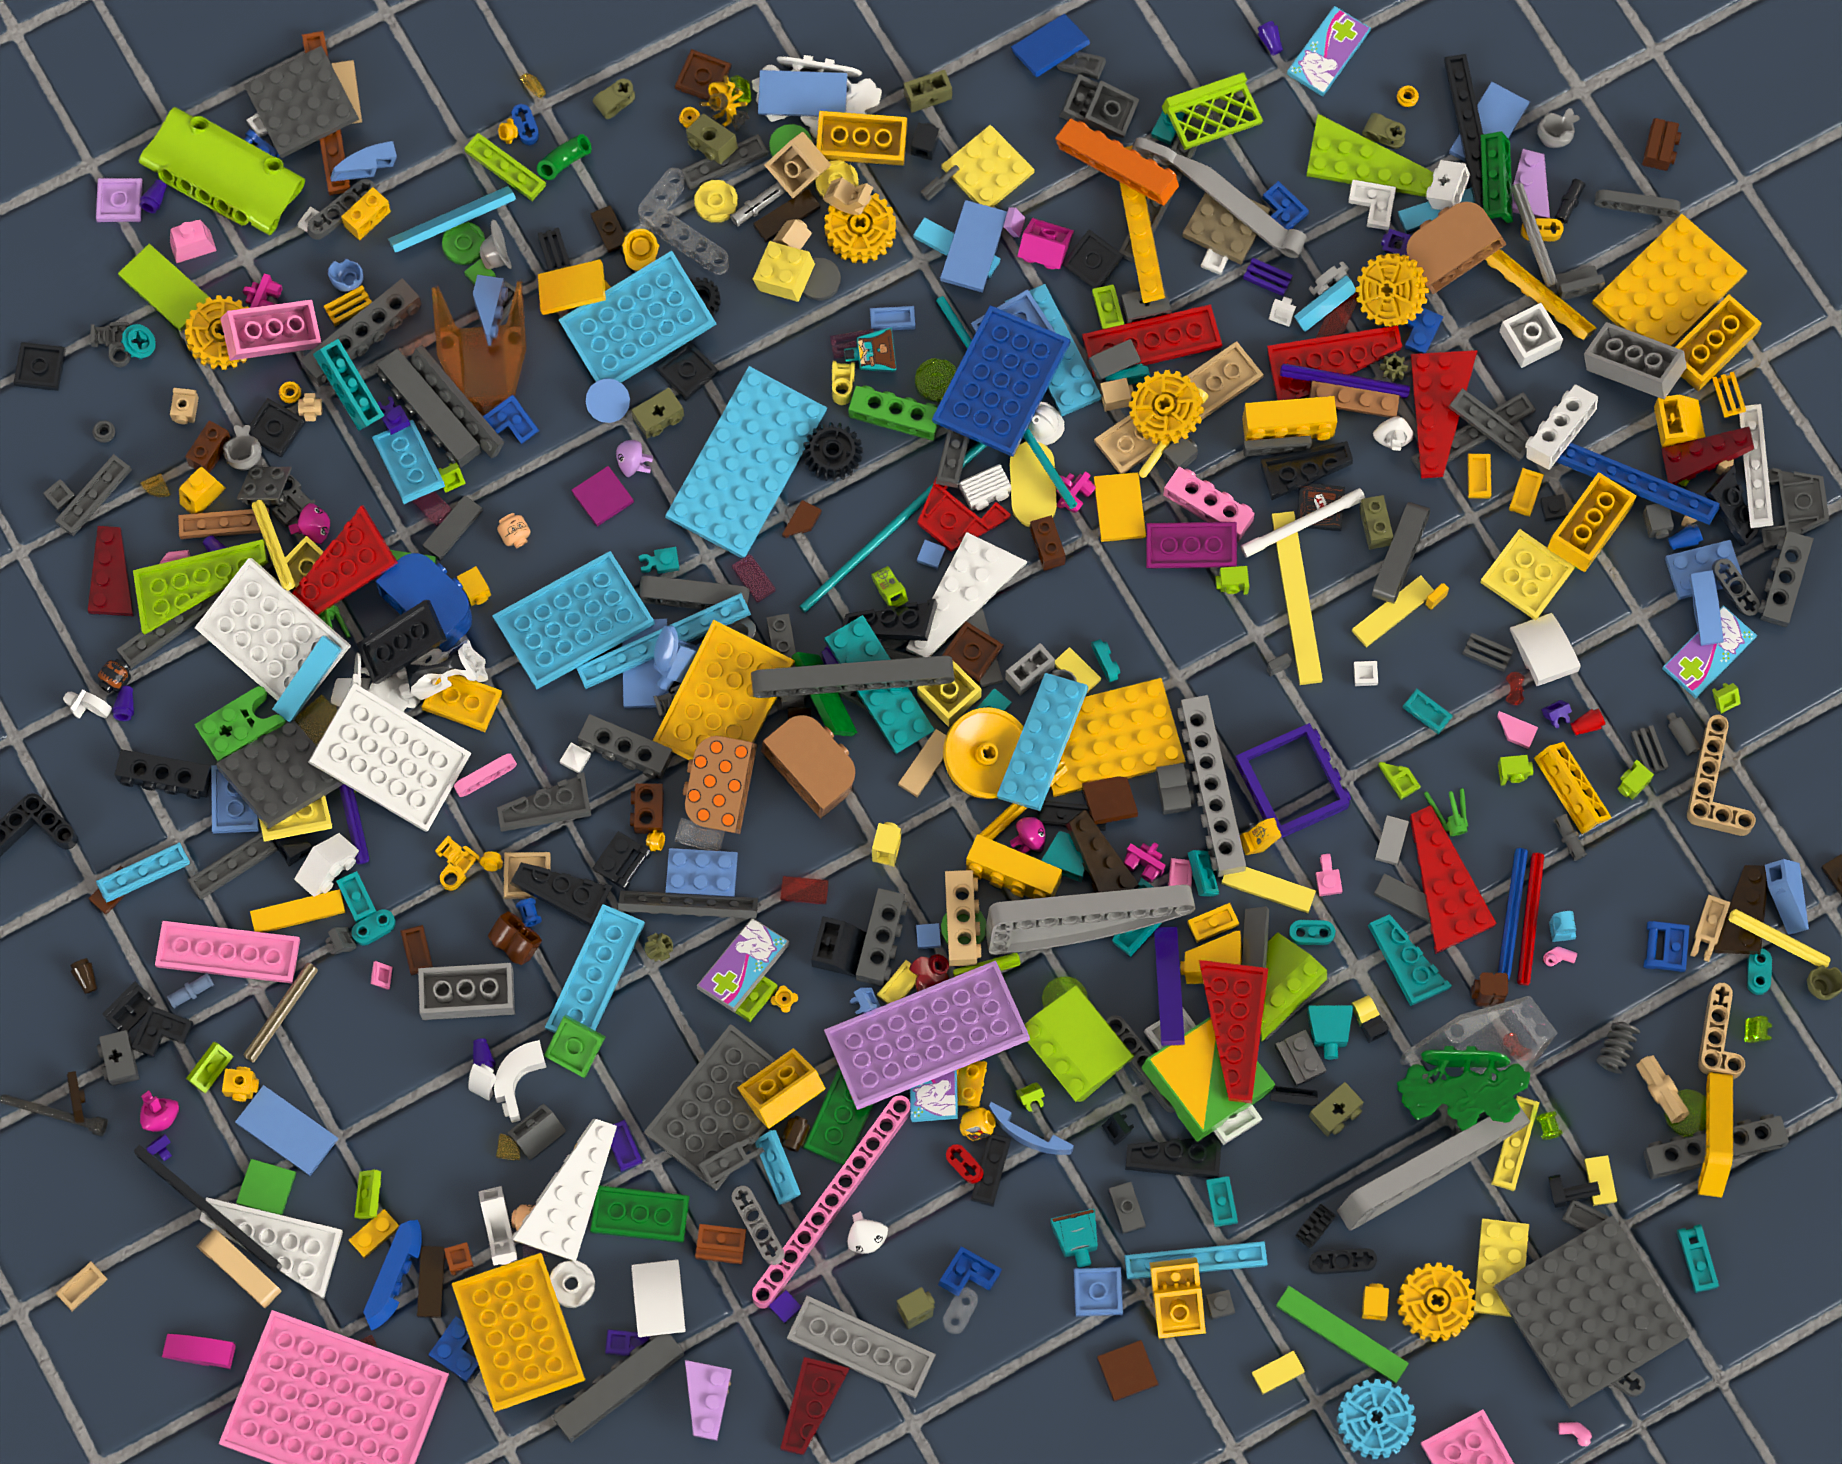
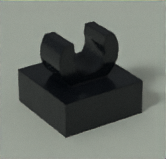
M1119 1112L1113 1114L1102 1125L1114 1145L1121 1142L1134 1128L1133 1124L1128 1126L1125 1122L1127 1115H1121Z

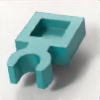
M676 547L654 550L655 556L653 557L647 554L639 556L640 562L647 561L649 563L647 566L641 567V573H649L653 568H657L658 574L680 571Z

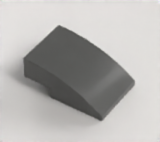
M1078 74L1073 80L1059 117L1067 121L1070 118L1077 122L1082 121L1091 130H1098L1103 134L1123 138L1140 99L1101 80L1097 83Z

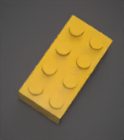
M819 111L816 147L827 160L904 166L907 117Z
M1728 295L1675 347L1683 350L1685 353L1687 368L1681 377L1699 392L1758 333L1762 323L1731 295Z
M1335 397L1245 403L1242 418L1244 439L1249 441L1311 436V439L1328 440L1334 437L1337 425Z
M1598 472L1551 537L1547 549L1581 571L1586 572L1632 508L1636 495Z
M977 834L966 858V870H973V878L978 877L979 880L984 878L990 881L989 883L992 886L1010 889L1011 893L1018 897L1026 896L1031 899L1055 897L1061 883L1062 869Z

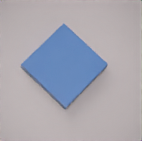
M1121 1267L1074 1268L1075 1317L1123 1315Z

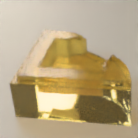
M524 73L520 77L527 88L540 99L546 94L535 76Z
M161 474L140 482L143 489L150 495L156 497L171 495Z
M500 1134L496 1157L520 1161V1152L515 1141L507 1135Z

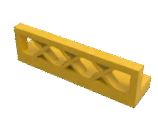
M1564 742L1550 745L1534 757L1581 834L1587 833L1597 824L1612 818Z

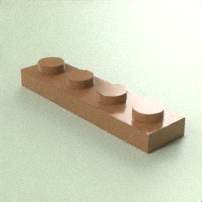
M1312 381L1309 398L1334 396L1336 409L1392 418L1397 416L1400 395Z
M253 509L178 515L180 539L201 538L210 535L226 536L261 533Z

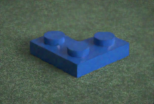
M1279 181L1262 196V199L1276 211L1270 217L1285 229H1292L1309 214V210Z
M1423 308L1422 313H1416L1414 321L1408 319V324L1404 326L1413 330L1405 344V348L1417 354L1427 353L1443 320V316Z
M511 395L483 416L497 434L509 427L521 444L540 431L514 395Z
M961 1246L938 1285L958 1297L969 1280L990 1291L1002 1269Z
M455 1316L428 1355L467 1383L479 1367L477 1359L463 1350L470 1337L465 1322Z

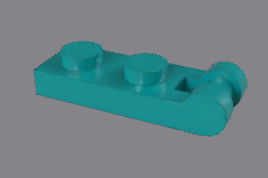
M1701 1224L1694 1225L1692 1229H1677V1235L1683 1249L1695 1293L1718 1288V1280ZM1695 1237L1697 1243L1690 1244L1689 1239Z

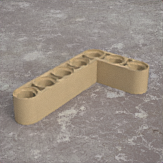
M1714 715L1709 719L1704 730L1687 810V819L1691 824L1745 836L1751 832L1755 825L1756 818L1754 814L1745 809L1713 802L1728 731L1727 719L1722 715ZM1711 725H1719L1722 731H1715ZM1707 746H1715L1717 748V752H1710L1707 749ZM1702 767H1710L1713 773H1705ZM1698 788H1706L1708 790V794H1701L1698 791ZM1693 809H1701L1704 815L1697 816ZM1716 814H1723L1726 817V821H1719L1716 818ZM1739 819H1744V820H1746V821L1748 822L1749 826H1748V827H1743V826H1741V825L1739 824L1738 820H1739Z

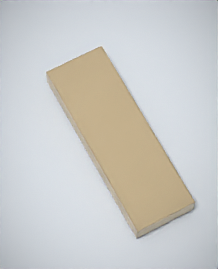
M354 61L332 63V67L360 119L352 124L361 123L362 116Z
M937 729L934 731L898 783V786L918 798L944 760L943 746L946 738L945 734Z

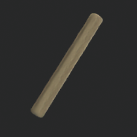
M307 963L245 1051L244 1057L250 1062L256 1061L317 973L318 969L314 965Z

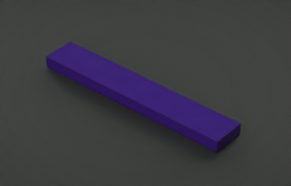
M1158 927L1154 931L1161 1046L1185 1045L1177 927Z

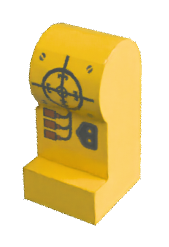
M1270 818L1258 823L1249 832L1242 833L1240 840L1245 855L1264 852L1282 835L1276 825L1275 818Z

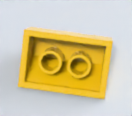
M793 1048L741 1084L737 1089L755 1115L770 1129L825 1090V1087L816 1069Z

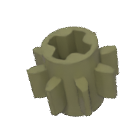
M1396 353L1391 357L1385 355L1384 363L1380 364L1379 368L1384 370L1383 379L1387 377L1391 379V382H1394L1399 377L1402 380L1404 377L1403 372H1406L1408 369L1407 365H1403L1405 357L1400 358L1396 356Z
M654 933L647 937L649 941L645 943L644 949L650 959L655 962L658 960L662 962L670 958L669 953L673 951V943L667 935Z

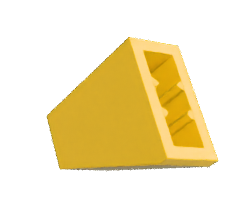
M1234 931L1186 951L1185 961L1180 963L1181 975H1185L1186 984L1203 983L1199 960L1242 965L1241 931Z

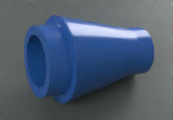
M1689 524L1668 538L1672 550L1699 545V542L1703 541L1697 524L1692 526Z

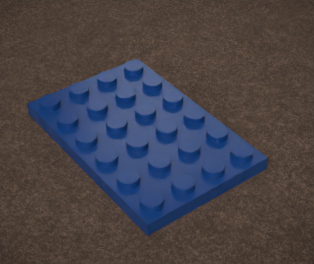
M990 305L932 418V422L1013 457L1071 340Z

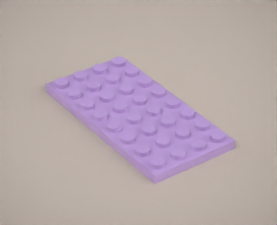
M996 960L824 1030L857 1110L1030 1040Z

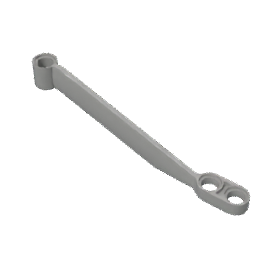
M1136 138L1132 149L1136 150L1141 157L1150 158L1162 165H1173L1273 248L1280 250L1290 258L1299 257L1306 240V235L1296 229H1285L1211 167L1181 156L1166 146L1145 138Z

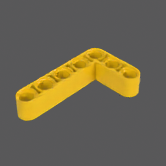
M1709 1072L1706 1082V1155L1699 1176L1698 1195L1722 1198L1733 1160V1075Z

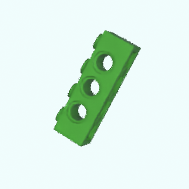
M865 385L855 387L848 409L849 418L934 441L939 427L938 424L932 422V418L938 408L934 404H921L913 398L905 397L903 399L896 397L891 392H878L872 387ZM876 402L880 406L878 408H871L869 404ZM894 408L901 410L899 414H892L890 411ZM915 414H919L923 418L920 420H914L912 419V416Z

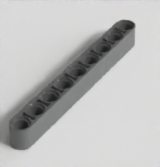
M950 656L761 669L751 673L752 692L755 698L941 685L952 683L955 680L953 660Z

